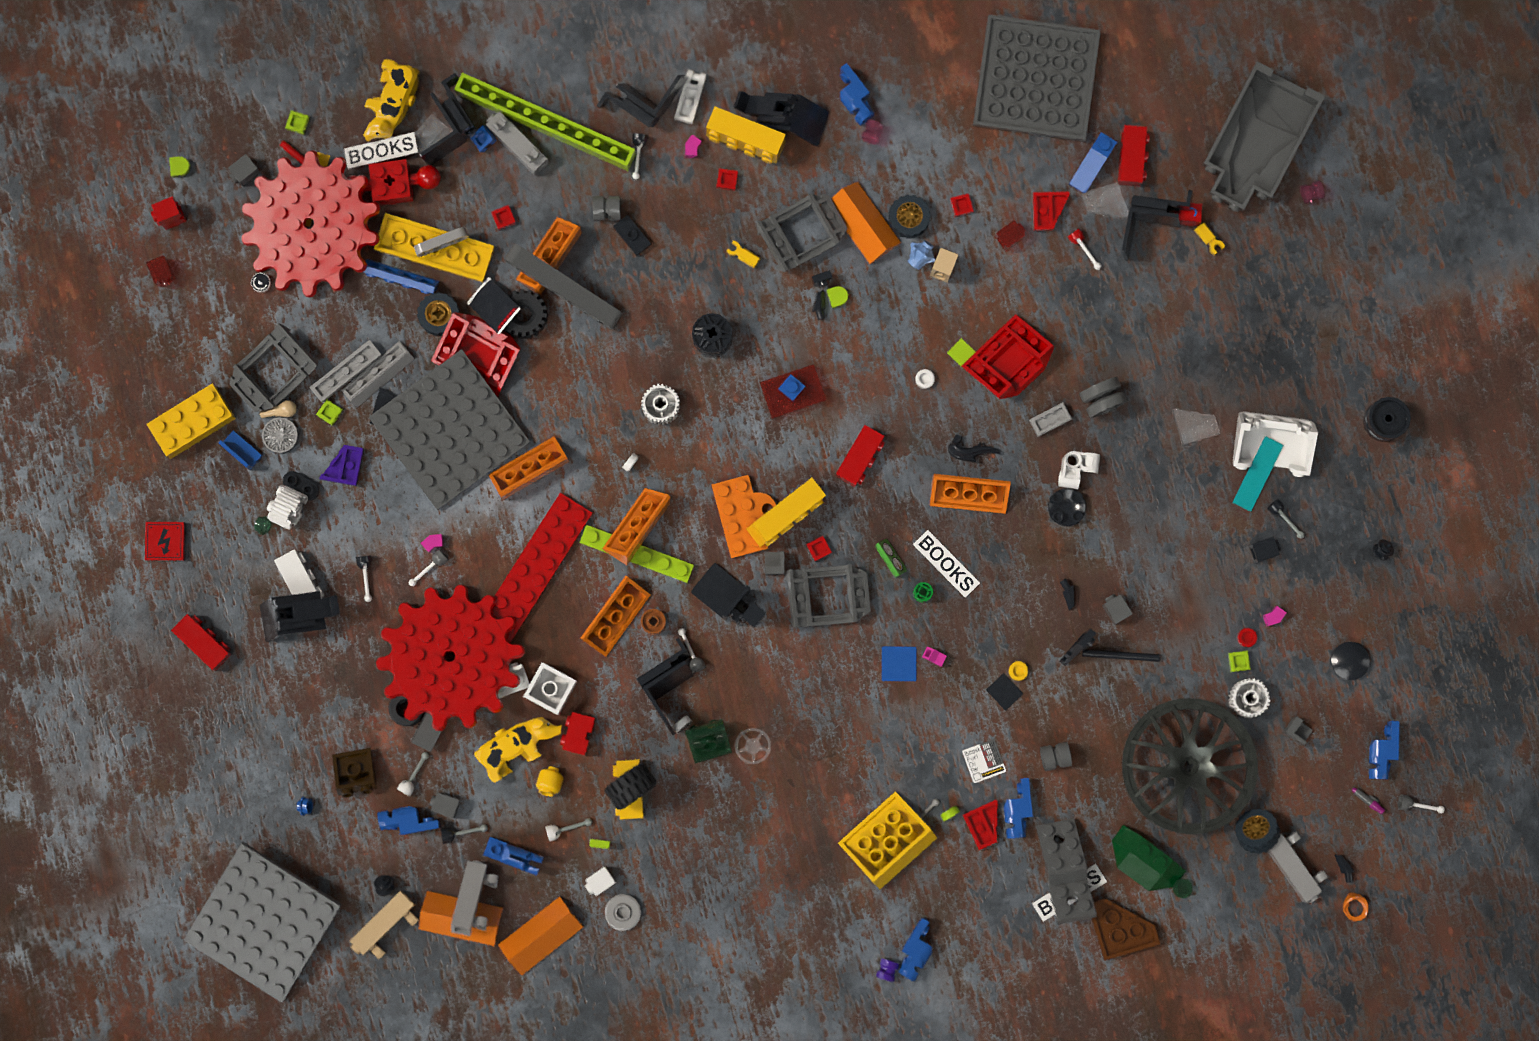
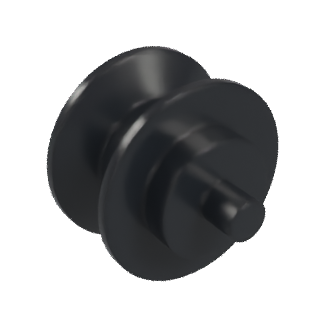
M1381 539L1378 544L1373 546V552L1375 557L1385 561L1394 554V548L1391 542Z
M381 875L374 881L375 891L380 896L390 895L395 889L393 879L389 875Z

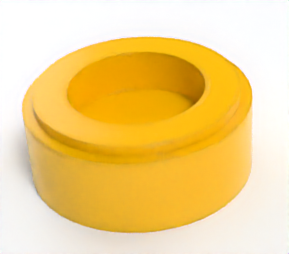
M1021 661L1012 663L1008 670L1009 676L1016 681L1025 679L1028 675L1027 665Z

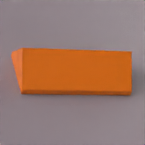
M858 182L842 188L831 198L847 226L846 232L869 264H872L901 244Z
M557 217L533 252V255L558 270L582 234L581 228L576 224ZM522 272L516 278L518 282L540 296L545 290L544 286Z
M555 436L488 475L500 497L505 500L565 465L569 460Z
M934 474L932 477L930 506L1006 514L1011 481Z
M645 488L602 549L625 565H628L670 505L671 497L668 494Z
M625 576L580 639L606 657L651 594Z
M427 891L420 912L419 930L495 946L503 911L502 907L479 902L475 917L488 918L486 930H479L473 927L470 936L452 933L451 923L458 898Z
M558 897L498 945L510 964L523 975L581 930L583 926L562 898Z

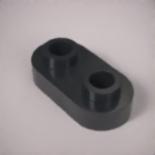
M295 471L287 472L284 475L283 485L303 493L308 497L307 501H312L318 497L319 488L314 482ZM294 477L295 483L290 484L289 479ZM307 487H311L312 489L311 493L309 494L305 493V489Z

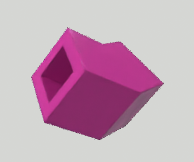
M691 135L685 143V158H697V150L702 145V141L694 135Z
M429 535L421 542V545L431 553L435 548L444 547L443 535Z
M1275 606L1271 613L1263 615L1266 627L1280 623L1287 612Z
M930 647L926 648L922 658L939 667H942L947 657Z

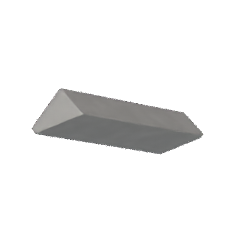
M399 341L341 391L357 408L412 362L414 357Z

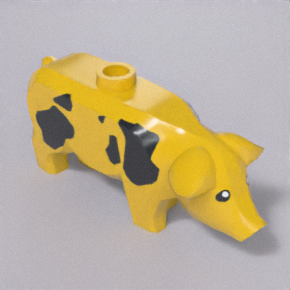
M390 59L383 61L381 68L387 71L382 72L380 82H386L387 84L383 88L381 97L368 98L365 103V108H370L376 113V118L369 123L363 134L367 142L375 138H390L393 135L394 129L403 121L409 106L412 107L415 103L416 97L414 95L419 84L418 69L409 65H398Z
M537 717L516 724L508 730L502 728L494 733L496 737L483 744L474 755L486 767L489 778L495 783L513 772L508 767L506 761L512 760L520 754L528 762L540 757L541 754L538 752L536 745L538 740L550 739L561 734L562 725L556 726L543 717Z

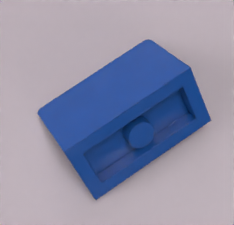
M234 430L224 441L220 440L218 442L249 470L263 457Z

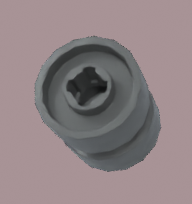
M593 196L594 221H602L607 217L609 220H621L620 196H609L608 199H605L604 196Z
M1067 742L1058 743L1055 745V748L1051 745L1040 747V755L1045 772L1056 770L1057 765L1061 768L1072 766L1070 749Z

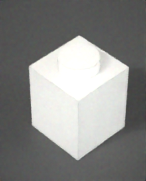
M603 867L585 880L587 882L585 887L591 895L594 893L597 896L615 884L616 881L608 869Z

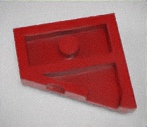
M1033 192L1034 231H1053L1070 192Z
M997 799L962 815L978 850L997 842Z

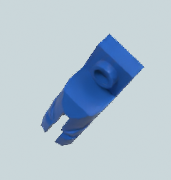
M846 63L840 69V77L845 84L849 83V85L840 91V100L850 114L857 113L855 120L862 126L875 114L869 103L865 101L869 98L870 92Z
M1388 721L1387 725H1385L1384 735L1387 737V740L1371 741L1369 763L1376 765V768L1369 769V779H1389L1391 766L1389 760H1399V721Z
M1029 778L1019 779L1020 783H1017L1018 795L1021 794V798L1007 799L1005 801V823L1013 824V827L1006 829L1007 839L1026 837V821H1024V818L1033 817Z
M412 806L393 809L392 817L388 810L377 812L380 830H398L397 828H399L400 835L441 828L440 820L435 821L434 817L423 819V823H420L418 808Z
M492 837L489 838L483 854L486 857L534 875H538L540 869L529 864L530 861L542 863L544 857Z
M922 917L901 949L908 956L907 958L904 957L898 972L913 982L919 975L914 967L923 968L932 953V947L919 939L920 936L924 937L930 928L927 926L929 922Z

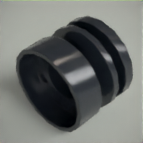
M710 313L697 319L693 325L692 339L698 353L705 357L716 358L728 351L732 343V330L726 318L719 314ZM714 330L717 336L709 338L708 332L711 333Z

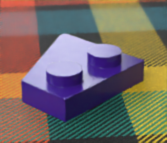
M344 445L339 454L331 461L329 467L320 475L319 479L357 486L364 449Z

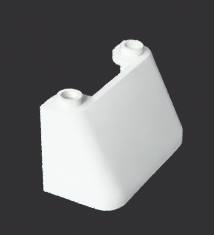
M1239 412L1233 466L1241 470L1251 467L1252 461L1266 436L1284 445L1274 464L1275 467L1289 468L1293 475L1297 477L1310 476L1318 436L1314 422L1298 418Z

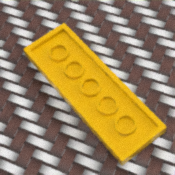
M385 213L379 231L380 241L374 246V250L484 283L495 247L467 238L425 256L417 257L414 250L415 245L445 234L447 231Z

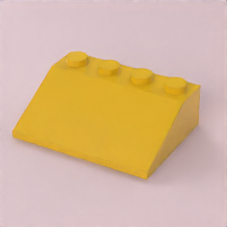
M895 791L838 844L880 890L934 842L937 837Z

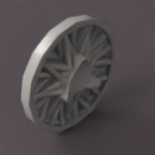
M274 418L267 422L263 428V443L273 452H288L297 443V428L293 422L286 418Z
M616 895L606 905L605 918L608 924L616 930H630L640 920V905L630 895Z

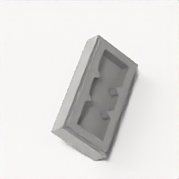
M1061 403L1029 419V422L1037 437L1072 420L1065 404Z

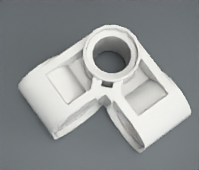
M1076 451L1067 453L1062 459L1058 486L1078 489L1081 477L1080 472L1098 474L1100 455ZM1069 456H1073L1076 459V465L1068 463Z

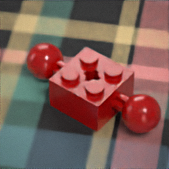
M406 159L368 164L370 180H368V186L363 190L361 196L366 191H372L373 202L378 203L380 206L414 201L412 185L419 184L424 189H434L439 185L441 175L439 170L431 165H425L417 173L411 174L410 164ZM350 175V176H348V177H346V178H348V179H354V178H356L357 176H356V175ZM394 180L395 182H392V185L389 186L388 182Z

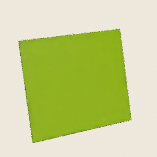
M962 338L947 352L961 367L975 353Z

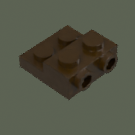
M371 748L332 754L335 787L339 796L342 795L344 798H349L354 795L353 793L370 794L373 792V789H377Z

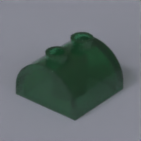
M722 719L711 720L707 724L700 726L694 725L690 729L685 730L695 764L732 753Z

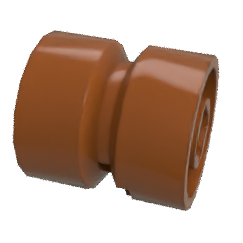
M649 609L641 617V626L649 635H659L666 628V618L661 611Z

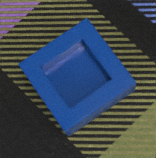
M482 125L475 132L476 135L471 137L478 150L483 153L497 141L485 125Z
M790 374L778 390L791 401H794L803 391L805 385Z

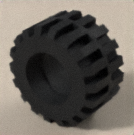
M639 763L606 786L604 792L616 809L622 810L653 789L657 784V780L645 763Z

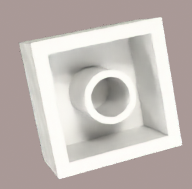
M541 663L523 697L559 716L577 681Z

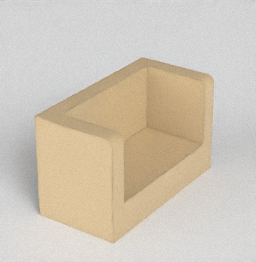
M940 248L930 276L948 283L958 255Z

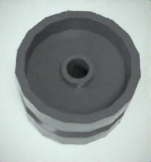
M1118 377L1100 382L1079 393L1083 403L1095 401L1086 409L1090 419L1110 413L1128 402L1125 392L1112 394L1121 387Z

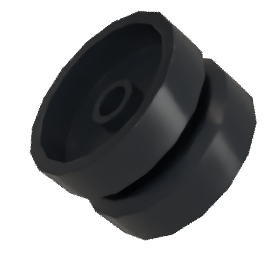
M1385 397L1368 407L1364 413L1363 423L1370 437L1377 441L1387 442L1396 439L1406 432L1410 425L1411 416L1404 402L1398 398Z

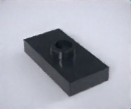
M628 215L613 226L614 230L636 257L651 246L649 240Z

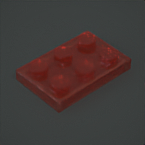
M814 364L760 382L772 419L826 401ZM790 374L805 385L803 391L794 401H791L778 390Z

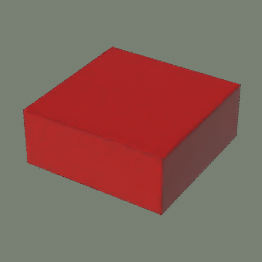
M719 168L716 188L735 191L738 171Z
M969 193L950 198L954 217L973 213Z
M509 205L491 212L498 230L516 224Z
M824 536L806 544L814 562L832 553Z

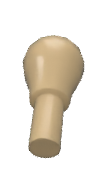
M286 400L272 409L260 411V417H291L295 415L297 407L294 402Z

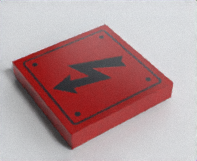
M145 522V561H184L185 522Z

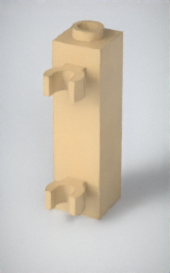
M400 891L350 940L353 944L351 948L358 955L360 953L365 955L370 950L380 959L385 952L377 943L403 917L412 926L419 921L410 911L416 904L403 891Z

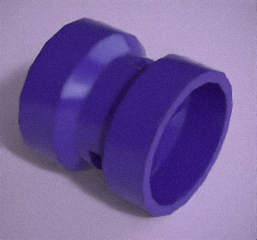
M881 958V967L875 977L894 983V974L900 964Z

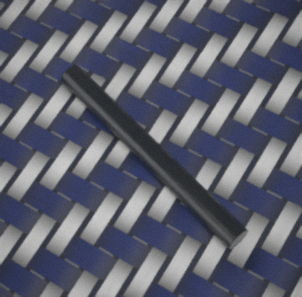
M1082 650V657L1159 662L1160 659L1159 654Z

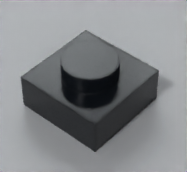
M830 270L812 276L811 280L814 287L819 286L821 288L830 284L829 281H832Z

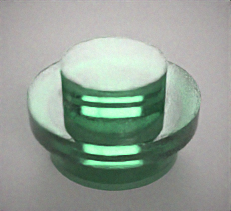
M260 516L255 522L254 529L258 534L264 535L270 531L271 522L267 516Z
M1186 879L1177 880L1173 886V892L1179 898L1189 897L1193 890L1192 884Z

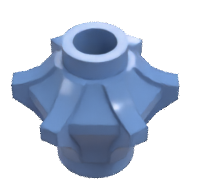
M925 240L923 243L911 242V254L908 260L911 266L920 270L927 263L935 262L936 259L931 243Z

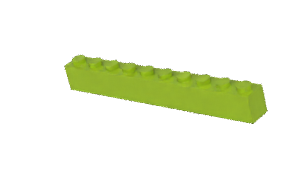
M465 73L461 74L454 90L457 96L498 113L500 111L511 120L626 171H629L636 156L634 148Z

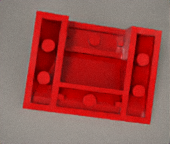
M453 312L431 362L441 365L462 349L498 397L521 348L510 334L503 330L500 334H497L483 319L473 315Z
M1015 314L962 365V368L999 400L1018 396L1046 369L1054 345Z

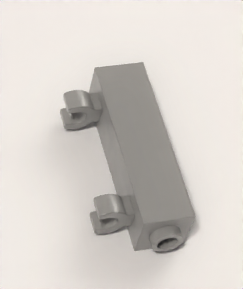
M500 111L497 114H492L487 119L488 123L486 126L491 133L535 176L549 163L548 159Z
M1297 832L1291 833L1286 838L1280 833L1278 843L1274 845V848L1268 850V853L1302 902L1309 901V903H1312L1319 898L1318 894L1322 892L1317 884L1328 876L1321 870L1312 877L1290 846L1301 839Z
M467 861L451 923L452 933L470 936L473 927L479 930H486L488 918L475 916L483 884L496 888L498 876L493 874L487 875V865L480 861Z

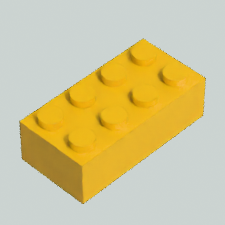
M714 107L706 126V135L710 141L715 143L723 142L727 144L728 148L743 150L744 154L750 157L756 155L768 164H772V162L777 164L785 144L786 134L718 107Z
M210 384L147 423V426L164 454L172 459L236 418L214 384Z
M810 478L746 530L760 547L764 544L768 547L779 538V532L783 535L794 526L793 521L797 524L809 514L807 510L812 512L824 503L822 499L826 494L815 480Z

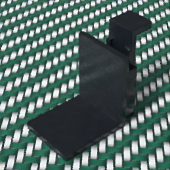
M456 73L441 82L448 96L444 103L433 92L430 94L453 129L451 133L419 154L431 166L468 142L466 139L476 135L475 132L478 131L451 90V87L456 85L459 80Z
M677 75L658 106L628 84L623 83L617 84L616 88L627 95L625 99L618 98L611 92H605L597 107L604 108L608 100H611L649 128L654 127L660 120V117L665 114L688 79V76Z
M739 91L734 104V109L739 112L758 116L756 123L776 131H789L813 146H819L829 114L826 109L800 94L765 92L764 96H752Z
M1193 190L1188 191L1186 202L1133 195L1122 246L1124 260L1129 261L1136 221L1181 227L1182 223L1179 214L1170 213V210L1191 211L1194 196Z
M716 563L709 568L691 590L695 597L725 621L732 616L731 621L736 625L740 622H747L755 628L766 615V612L755 604L757 599L751 594L749 597L747 596L750 592V587L748 585L744 587Z
M320 591L272 597L260 604L266 642H270L283 635L326 629L325 618L335 617L340 614L337 595L321 598Z
M679 637L676 641L682 650L637 678V681L672 735L676 733L655 700L694 676L685 662L691 656Z

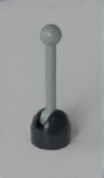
M1276 499L1267 507L1271 514L1281 515L1297 533L1299 539L1304 538V532L1299 531L1283 513L1284 505L1279 499Z
M483 824L478 828L454 832L451 828H442L443 844L452 842L457 835L477 831L486 832L488 826Z

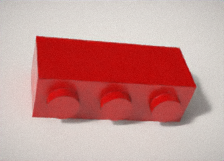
M1124 125L1122 128L1118 185L1140 187L1143 181H1146L1147 170H1144V163L1148 161V152L1145 151L1146 144H1149L1150 133H1147V127Z
M864 425L835 476L853 487H856L857 483L861 485L866 477L863 474L867 467L871 468L876 460L873 457L876 451L880 452L886 443L883 441L884 435Z
M186 614L171 631L211 670L217 671L232 655L228 651L230 647L223 641L218 642L214 638L216 634L210 628L205 629L201 625L202 620L195 614L193 616Z

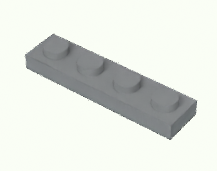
M368 340L309 388L323 403L382 355L372 342Z

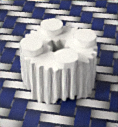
M657 384V386L653 385V388L650 387V390H646L647 393H644V397L641 400L645 417L654 424L658 423V425L660 423L664 425L665 422L668 424V421L672 422V420H675L678 416L677 413H679L680 401L674 389L671 390V387L668 388L667 385L663 386L661 384L660 386ZM660 400L666 403L663 408L656 407L655 405L659 404Z
M280 485L276 492L277 497L275 501L271 500L268 504L267 511H269L267 518L290 530L292 524L297 525L302 516V503L306 504L308 497L288 486Z
M1244 679L1234 684V687L1231 688L1232 690L1229 691L1231 694L1228 695L1230 697L1228 699L1229 706L1233 712H1236L1237 715L1240 714V717L1244 716V718L1257 717L1264 713V710H1267V706L1270 705L1268 702L1271 700H1269L1270 696H1268L1267 688H1264L1265 685H1262L1263 682L1255 679ZM1250 693L1253 701L1248 703L1246 695Z

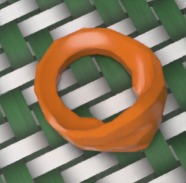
M1349 893L1343 903V912L1348 919L1361 921L1367 916L1368 902L1360 894ZM1357 899L1363 906V912L1359 916H1352L1348 910L1349 902Z

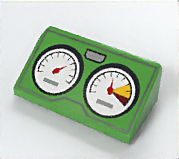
M887 539L875 545V548L894 577L897 578L907 571V568Z

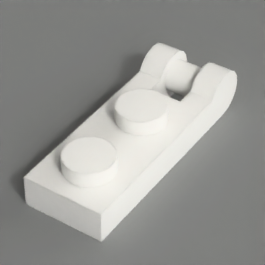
M688 69L686 75L688 79L683 85L674 120L693 124L707 74L694 73V70ZM691 81H698V84L693 85L691 84Z

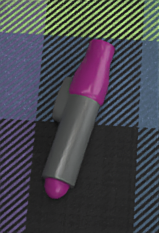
M1352 788L1353 794L1371 809L1380 814L1385 811L1378 803L1379 801L1372 795H1366L1359 788Z

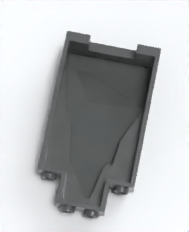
M1258 61L1252 67L1239 96L1203 163L1207 172L1214 175L1215 173L1219 174L1209 192V195L1212 196L1211 199L1218 203L1223 201L1229 204L1228 208L1236 212L1245 209L1253 192L1256 193L1255 196L1265 201L1273 197L1325 95L1309 87L1305 90L1274 74L1273 69Z

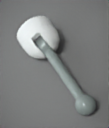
M427 752L422 753V758L410 779L402 781L397 790L409 797L414 790L412 781L423 762L429 758Z
M587 818L584 822L559 828L556 825L546 826L549 842L558 839L563 831L584 825L590 826L592 820Z

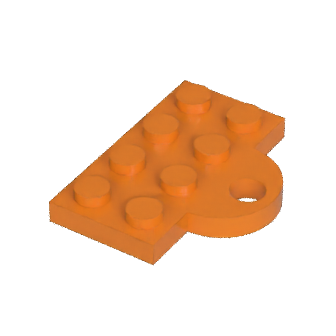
M749 475L712 484L731 559L767 550L768 547L765 544L760 547L746 529L764 515L762 507L765 504L775 507V501L765 493H753Z

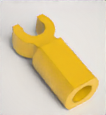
M1205 222L1194 230L1202 241L1210 246L1209 250L1214 256L1217 254V251L1214 249L1215 245H1218L1221 249L1225 247L1222 241L1216 240V236Z
M732 241V244L737 249L735 251L727 249V253L730 256H738L739 260L755 268L761 257L746 248L742 249L737 241Z

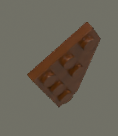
M1107 899L1093 902L1096 917L1091 918L1104 961L1160 944L1155 925Z

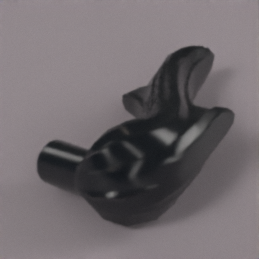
M955 435L948 446V452L953 458L969 462H976L975 457L981 454H1000L996 448L982 446L981 442L974 447L963 448L959 446L962 440L960 435Z

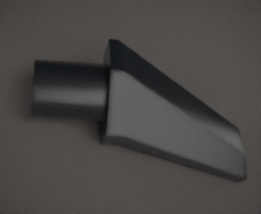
M824 290L816 293L812 312H816L818 321L825 319L823 313L825 309Z
M1064 579L1060 582L1065 590L1062 593L1068 609L1071 610L1075 606V585L1071 586L1067 579Z
M1334 855L1341 874H1345L1346 883L1353 882L1352 872H1355L1354 868L1342 855Z

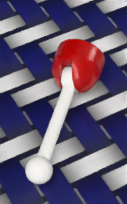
M1079 228L1067 236L1073 244H1080L1093 262L1094 269L1100 270L1101 264L1094 259L1083 243L1084 234Z

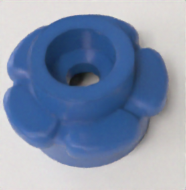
M303 796L297 802V811L302 816L311 814L313 801L311 798Z

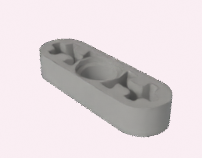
M465 227L457 228L415 245L414 250L417 257L425 256L463 241L469 235Z

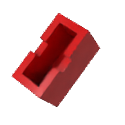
M173 196L151 205L153 209L151 215L154 222H157L158 226H162L165 230L187 222L180 204Z
M572 712L571 716L568 715L565 723L568 730L566 734L562 735L560 745L563 746L562 750L586 756L590 742L586 738L588 733H592L596 718Z

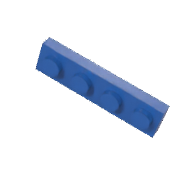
M366 259L367 268L363 273H366L369 277H380L386 282H396L402 284L405 288H416L425 294H433L438 288V280Z

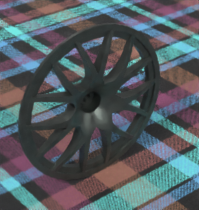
M1183 698L1156 706L1142 716L1135 724L1124 746L1122 775L1127 793L1132 802L1152 823L1175 833L1202 834L1214 831L1230 823L1246 807L1256 786L1258 759L1251 736L1236 716L1227 709L1210 701ZM1177 710H1199L1190 733ZM1172 711L1182 732L1183 744L1180 748L1174 747L1169 742L1156 722L1157 718ZM1203 712H1207L1221 719V722L1205 747L1198 748L1195 742L1196 732ZM1152 723L1164 746L1138 740L1144 730ZM1224 723H1226L1239 740L1215 746ZM1136 744L1167 755L1169 763L1165 767L1133 764ZM1237 744L1242 745L1246 763L1232 766H1215L1210 762L1215 752ZM1185 762L1192 765L1189 773H1187V770L1182 769ZM1246 767L1243 788L1221 772ZM1133 768L1160 774L1138 790L1134 780ZM1165 777L1174 779L1175 787L1156 808L1152 809L1145 802L1141 793ZM1215 777L1240 792V795L1230 808L1223 804L1209 790L1206 778ZM1189 787L1197 792L1201 809V823H1182L1183 798L1185 790ZM1176 795L1178 822L1167 819L1157 813ZM1205 795L1225 810L1223 814L1209 821H1206Z

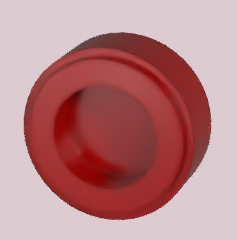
M1244 628L1239 631L1237 641L1242 647H1251L1257 642V634L1251 628Z

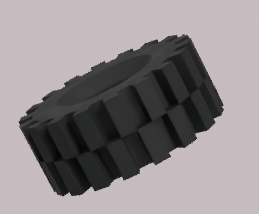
M520 289L518 292L516 290L512 291L513 294H508V296L520 308H528L531 311V317L528 321L522 322L515 315L507 324L505 330L511 336L519 337V339H530L534 335L536 337L539 335L538 332L543 331L544 325L547 324L548 312L543 299L531 290L525 291Z

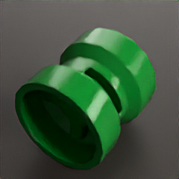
M926 582L917 584L913 590L915 600L921 603L929 601L933 595V588Z

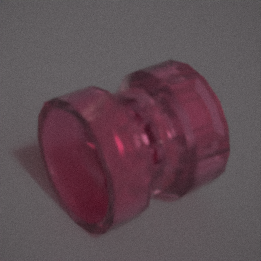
M867 120L865 124L866 129L862 132L861 139L867 143L878 145L879 135L883 132L884 125L874 120Z
M1319 180L1314 181L1311 185L1305 184L1300 186L1301 197L1305 204L1311 203L1314 199L1320 200L1325 198L1324 188Z

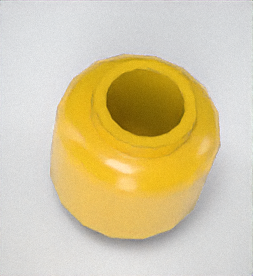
M555 767L542 769L539 772L536 787L540 794L553 797L554 794L560 792L564 777L559 773V769Z

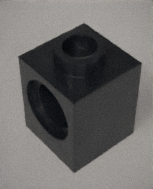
M1274 536L1249 545L1255 564L1280 555L1281 547L1278 540L1274 539Z

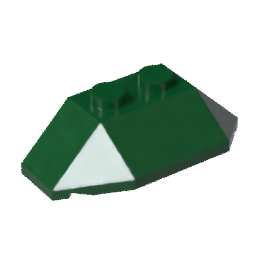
M1122 825L1112 839L1117 868L1148 891L1175 887L1186 872L1173 859L1124 825Z

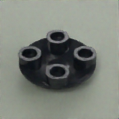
M1070 488L1060 489L1051 496L1048 503V512L1055 523L1061 526H1073L1083 519L1086 513V502L1080 492Z
M1356 642L1340 644L1336 647L1331 657L1332 669L1338 676L1346 680L1361 678L1367 672L1370 665L1367 650Z

